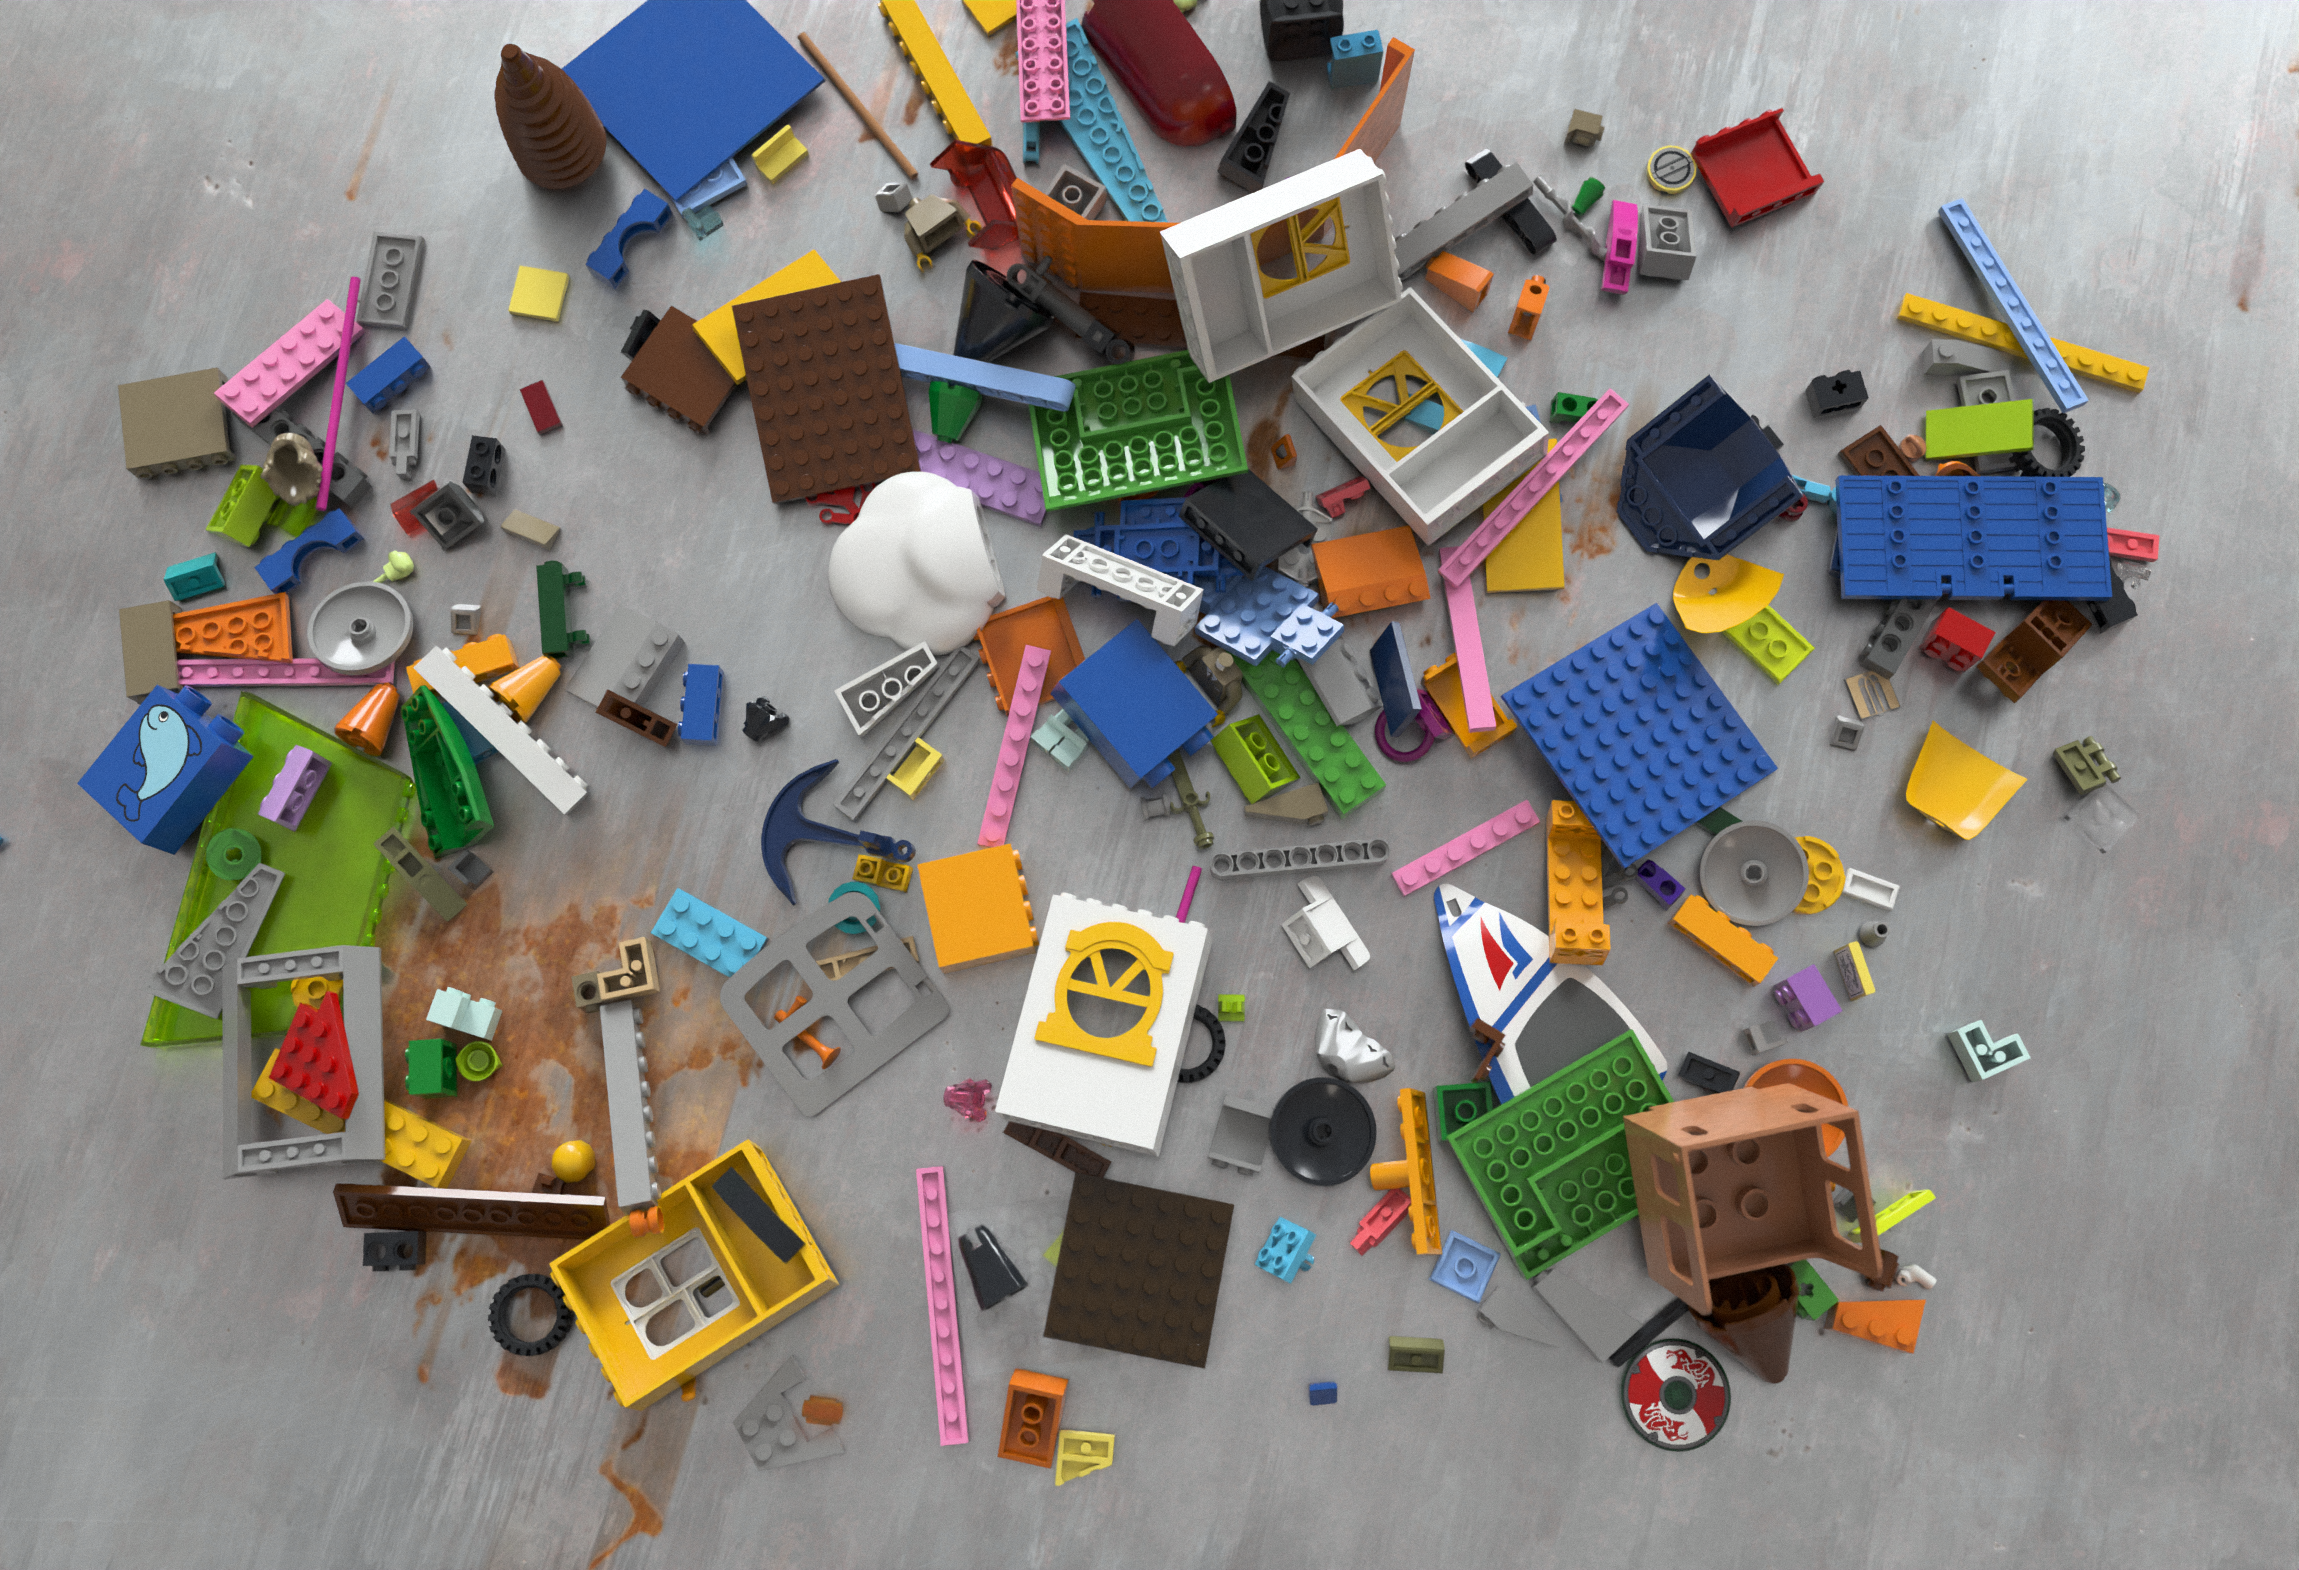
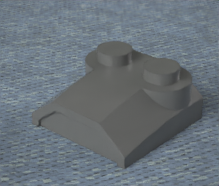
M451 481L443 484L437 491L410 510V513L419 520L441 545L443 551L484 522L479 507L458 484Z

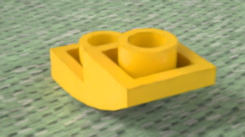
M859 854L852 879L869 885L907 893L913 868L908 865Z

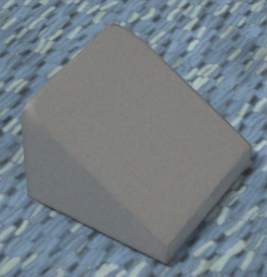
M463 604L453 606L450 609L451 633L477 635L481 606Z
M1837 715L1830 743L1857 750L1864 730L1863 723Z

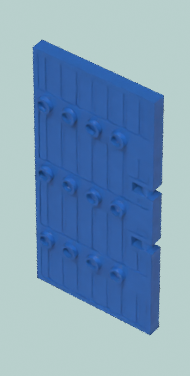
M1839 475L1835 479L1842 599L1938 600L1942 597V594H1948V600H2001L2005 594H2010V600L2108 601L2112 598L2103 477ZM1941 579H1947V583H1941ZM2003 579H2009V584H2004Z

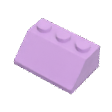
M295 745L294 749L287 754L281 773L275 776L269 795L262 800L258 814L295 832L332 762L309 749Z

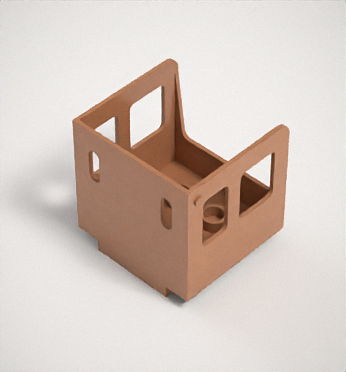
M1786 1083L1761 1089L1747 1087L1649 1107L1647 1112L1623 1116L1648 1276L1702 1315L1710 1314L1712 1311L1708 1280L1810 1258H1821L1873 1279L1882 1276V1258L1858 1110ZM1827 1123L1843 1131L1846 1138L1850 1169L1828 1159L1825 1152L1821 1124ZM1830 1181L1851 1191L1854 1195L1862 1247L1842 1237L1838 1232Z

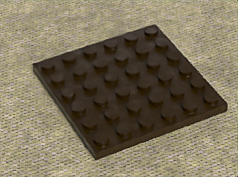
M1075 1173L1043 1337L1205 1369L1234 1204Z

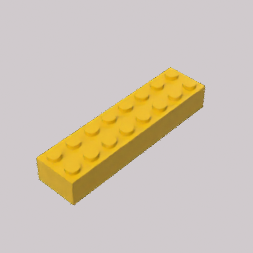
M275 1048L251 1091V1098L325 1134L346 1132L345 1119L335 1116L269 1079V1075L280 1052V1049ZM384 1098L385 1160L381 1161L435 1188L447 1189L472 1141Z

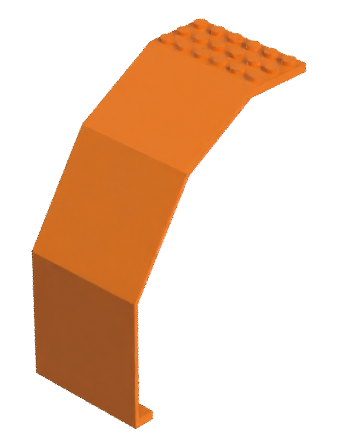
M1394 37L1391 39L1387 46L1380 92L1334 159L1361 149L1367 157L1370 156L1373 162H1376L1401 124L1415 49ZM1016 178L1011 187L1021 254L1027 261L1040 264L1047 255L1050 256L1053 261L1046 272L1053 276L1055 274L1063 278V281L1072 288L1077 287L1082 291L1174 293L1160 232L1180 223L1087 220L1021 179ZM1310 208L1297 214L1300 231L1319 212L1318 209ZM1330 216L1305 243H1315L1325 237L1333 225ZM1286 219L1271 224L1261 237L1257 247L1259 266L1292 253Z

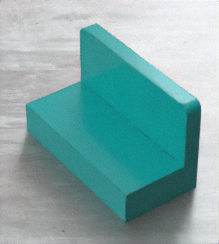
M216 552L167 567L163 581L174 601L224 587L225 580L216 565L218 560Z

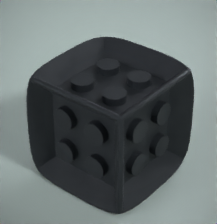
M1260 0L1263 40L1269 59L1296 60L1332 54L1330 39L1343 36V0Z

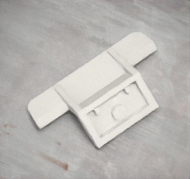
M1311 876L1299 882L1298 886L1310 905L1302 908L1281 924L1309 968L1314 967L1332 953L1341 950L1355 971L1369 960V951L1320 877Z

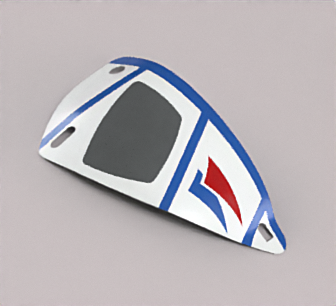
M1441 884L1436 888L1434 901L1444 946L1469 1026L1472 1025L1476 1018H1479L1505 1034L1502 1040L1506 1044L1498 1058L1493 1056L1488 1064L1492 1067L1488 1075L1501 1104L1630 1029H1633L1663 1081L1667 1072V1062L1664 1056L1631 1012L1591 970L1582 964L1549 963V936L1534 926L1506 911L1479 900L1451 884ZM1456 898L1462 911L1459 917L1452 916L1446 903L1447 901ZM1475 1040L1483 1060L1491 1044L1487 1042L1484 1045Z

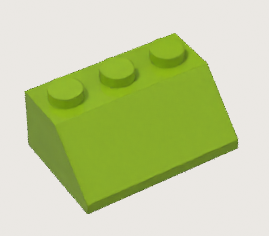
M240 465L207 525L206 531L245 547H250L251 544L253 545L258 540L260 535L258 530L262 523L269 519L272 513L270 508L274 501L280 498V496L273 493L268 482L260 477L263 472L262 467L258 465Z
M1259 714L1229 724L1210 740L1217 754L1222 758L1230 774L1235 778L1244 796L1251 804L1270 798L1301 778Z

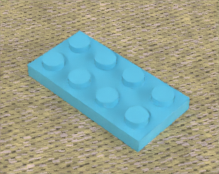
M679 888L676 889L651 931V934L729 978L763 950L769 940L762 934Z

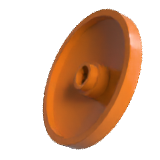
M1783 1059L1766 1064L1758 1069L1743 1087L1761 1089L1790 1083L1848 1106L1845 1093L1834 1076L1823 1067L1802 1059ZM1825 1123L1821 1124L1825 1152L1827 1157H1829L1840 1146L1845 1135L1841 1129Z

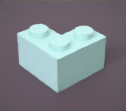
M448 987L446 992L437 989L426 1020L492 1041L502 1010L495 1008L496 1002L480 998L479 1002L470 1000V994Z
M1982 1020L1972 1022L1947 1034L1971 1082L1986 1079L2030 1059L2019 1034L2005 1037L1993 1043Z

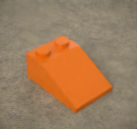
M1015 1368L1008 1386L998 1457L1051 1469L1066 1400L1068 1379Z

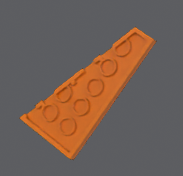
M285 592L173 614L177 653L293 663L289 596Z

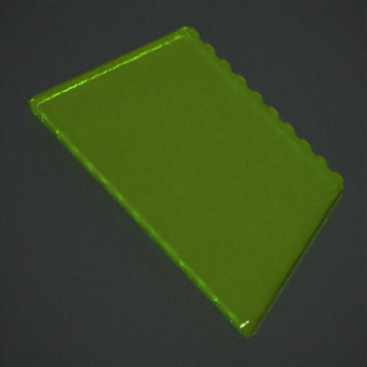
M241 691L233 722L245 732L238 743L254 757L205 816L164 963L244 880L243 878L239 880L222 879L210 870L207 863L206 847L208 842L216 833L226 828H240L253 834L261 848V864L286 873L247 957L340 945L374 947L376 942L375 929L382 919L383 911L381 907L383 899H386L388 896V881L395 867L373 843L393 826L400 833L402 832L403 825L409 818L408 806L410 798L412 799L415 795L416 784L405 773L252 693ZM295 745L317 753L332 762L294 832L258 813L262 800L269 795L273 787L275 776L281 773L285 765L287 754L294 749ZM237 847L233 850L229 848L226 851V854H229V856L226 858L230 861L234 858L239 860L242 854H239L241 850ZM293 980L277 982V988H248V990H251V1040L286 1037L297 1011L291 993ZM154 995L140 1046L161 1049L223 1043V1010L219 1018L215 1019ZM342 995L340 1009L344 1022V999Z

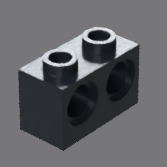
M472 435L462 482L471 493L496 496L505 448L497 438Z
M426 1232L364 1233L363 1266H372V1272L389 1271V1266L399 1265V1271L416 1270V1265L426 1264ZM410 1244L413 1248V1253L407 1259L404 1255V1248ZM383 1245L386 1249V1254L382 1259H379L377 1249Z

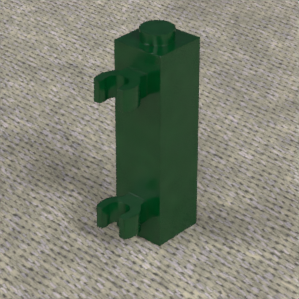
M546 561L544 565H536L542 654L547 658L552 656L554 659L574 657L573 645L590 644V635L586 634V630L572 632L569 587L586 586L585 575L582 576L581 571L568 574V569L559 561Z

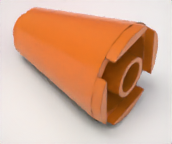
M386 682L376 684L336 724L334 728L335 735L354 749L356 745L365 748L362 753L380 756L384 750L400 699V695L397 693L398 689Z

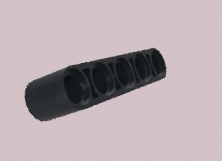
M1484 149L1465 162L1466 171L1476 185L1486 178L1491 179L1503 167L1489 149ZM1526 198L1501 215L1533 255H1537L1557 241L1554 230L1529 198Z

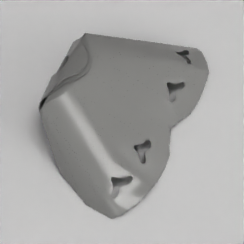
M1324 1009L1322 1011L1315 1033V1049L1318 1060L1330 1076L1347 1083H1369L1385 1078L1394 1071L1395 1064L1390 1052L1375 1040L1363 1035L1357 1024L1345 1012L1337 1009ZM1327 1015L1337 1016V1018L1330 1020ZM1345 1023H1347V1026L1351 1028L1352 1031L1345 1029ZM1368 1045H1370L1372 1049L1377 1050V1052H1370ZM1383 1057L1386 1059V1064H1388L1389 1067L1382 1065ZM1329 1064L1335 1065L1338 1068V1072H1333L1329 1068Z

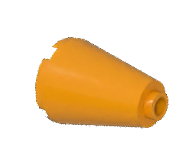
M541 656L491 683L488 688L495 694L492 698L496 703L498 701L500 703L503 702L513 712L510 716L517 723L520 721L526 723L561 675L559 671L561 666L552 656L548 658Z

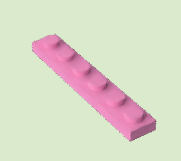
M1525 800L1391 873V876L1401 894L1405 897L1540 823V820L1528 800Z

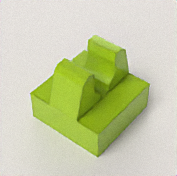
M1218 994V1021L1244 1022L1245 995Z

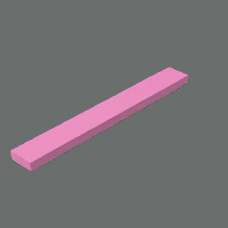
M1460 546L1439 548L1441 566ZM1470 575L1457 589L1443 578L1469 733L1493 731L1496 729Z

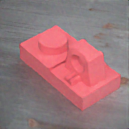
M1359 476L1318 494L1315 498L1317 504L1325 508L1329 517L1334 518L1345 513L1343 499L1350 498L1353 500L1362 497L1364 491L1370 489V485L1366 478Z

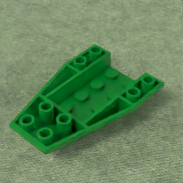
M426 685L420 686L401 707V716L406 730L421 811V823L426 828L428 834V846L433 851L435 859L475 845L494 827V823L476 766L460 731L436 696Z

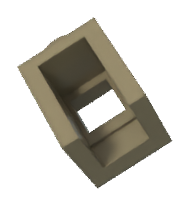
M1574 109L1564 144L1574 141V143L1590 147V145L1594 146L1596 140L1601 141L1605 126H1601L1603 116Z

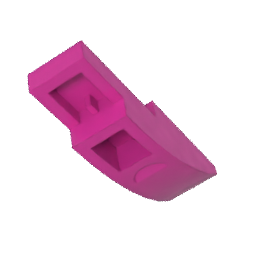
M1618 200L1612 201L1605 245L1607 253L1601 291L1626 295L1628 292L1630 273L1635 261L1637 244V204Z

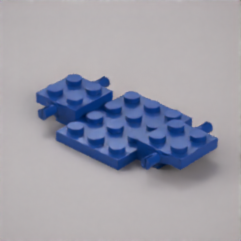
M1187 497L1121 500L1120 525L1104 526L1105 513L1095 512L1094 527L1086 530H1074V538L1195 586V574L1197 577L1216 578V593H1226V578L1244 575L1178 517ZM1092 585L1091 597H1102L1101 590ZM1117 595V599L1119 600V602H1120V601H1131V600L1122 599V598L1119 597V595Z

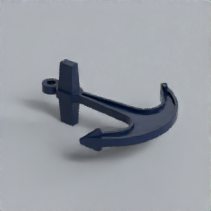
M838 759L814 766L793 778L777 794L764 820L761 836L764 865L777 888L789 899L792 905L797 903L792 881L785 867V856L787 850L799 841L865 848L867 853L872 856L901 862L911 861L916 854L915 846L907 840H900L896 843L892 837L860 830L858 835L805 818L801 808L803 797L833 771L839 764ZM907 847V852L903 855L902 849Z

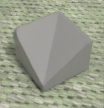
M887 183L875 195L879 209L882 212H900L912 200L907 183Z

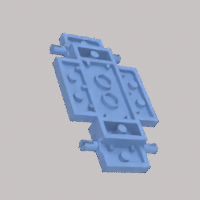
M1266 566L1263 567L1259 578L1251 581L1246 576L1242 578V575L1226 578V593L1215 592L1216 578L1197 577L1195 574V586L1204 589L1199 611L1206 614L1194 627L1195 633L1254 666H1257L1271 650L1281 654L1276 659V663L1282 668L1295 658L1302 659L1313 665L1345 632L1344 624L1331 618L1339 610L1336 604L1331 602L1324 611H1316L1313 607L1320 601L1318 593Z

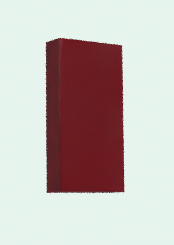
M543 380L519 389L539 435L563 426Z

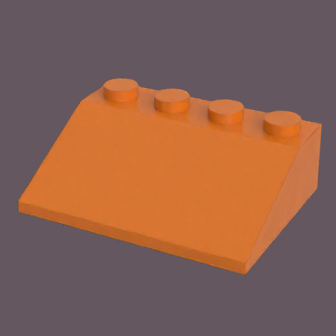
M1409 525L1311 544L1323 611L1331 602L1339 608L1331 618L1431 599L1426 573Z

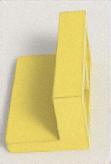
M786 125L752 154L756 169L773 185L809 153L794 137L792 128Z

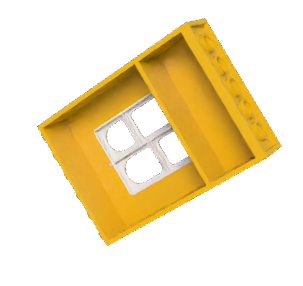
M750 1139L745 1140L661 1193V1198L657 1199L664 1216L665 1228L663 1233L653 1234L649 1232L643 1237L634 1238L630 1228L629 1215H626L549 1263L553 1270L550 1273L551 1278L558 1287H562L565 1293L563 1300L569 1310H574L578 1318L575 1320L576 1325L582 1334L588 1336L591 1342L588 1344L589 1350L595 1358L599 1357L603 1365L601 1372L607 1382H612L616 1389L613 1393L614 1397L621 1407L624 1406L625 1408L638 1411L644 1410L839 1285L762 1148ZM730 1167H733L764 1202L806 1243L787 1264L757 1237L712 1188V1185ZM699 1238L711 1258V1265L683 1284L674 1287L661 1265L662 1258L690 1240ZM645 1269H650L662 1289V1296L645 1307H634L626 1299V1285L632 1277ZM720 1276L730 1292L733 1302L719 1313L707 1318L696 1301L693 1292L711 1278ZM682 1299L695 1321V1327L665 1346L652 1344L646 1335V1325L649 1319L673 1302Z

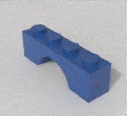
M645 188L641 194L636 195L626 213L619 216L617 224L612 231L605 234L601 245L588 256L585 265L591 275L615 290L629 272L624 262L626 245L638 234L644 232L659 233L673 216L669 204Z
M338 508L336 511L327 513L323 520L316 525L307 527L296 539L284 543L281 549L273 555L264 557L260 564L254 568L273 593L285 592L287 594L301 584V566L311 553L323 548H332L344 554L364 540V537L350 518Z

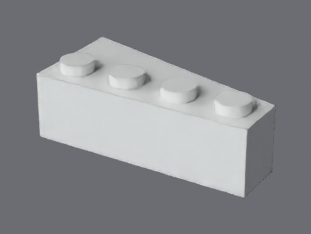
M924 641L834 690L859 737L862 739L932 675L939 666Z

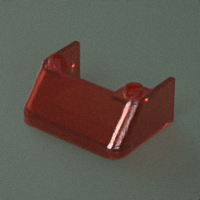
M954 140L930 163L931 168L948 170L952 183L957 187L969 189L986 226L967 242L969 247L996 250L1019 240L1011 187L1017 177L1007 156L997 147Z

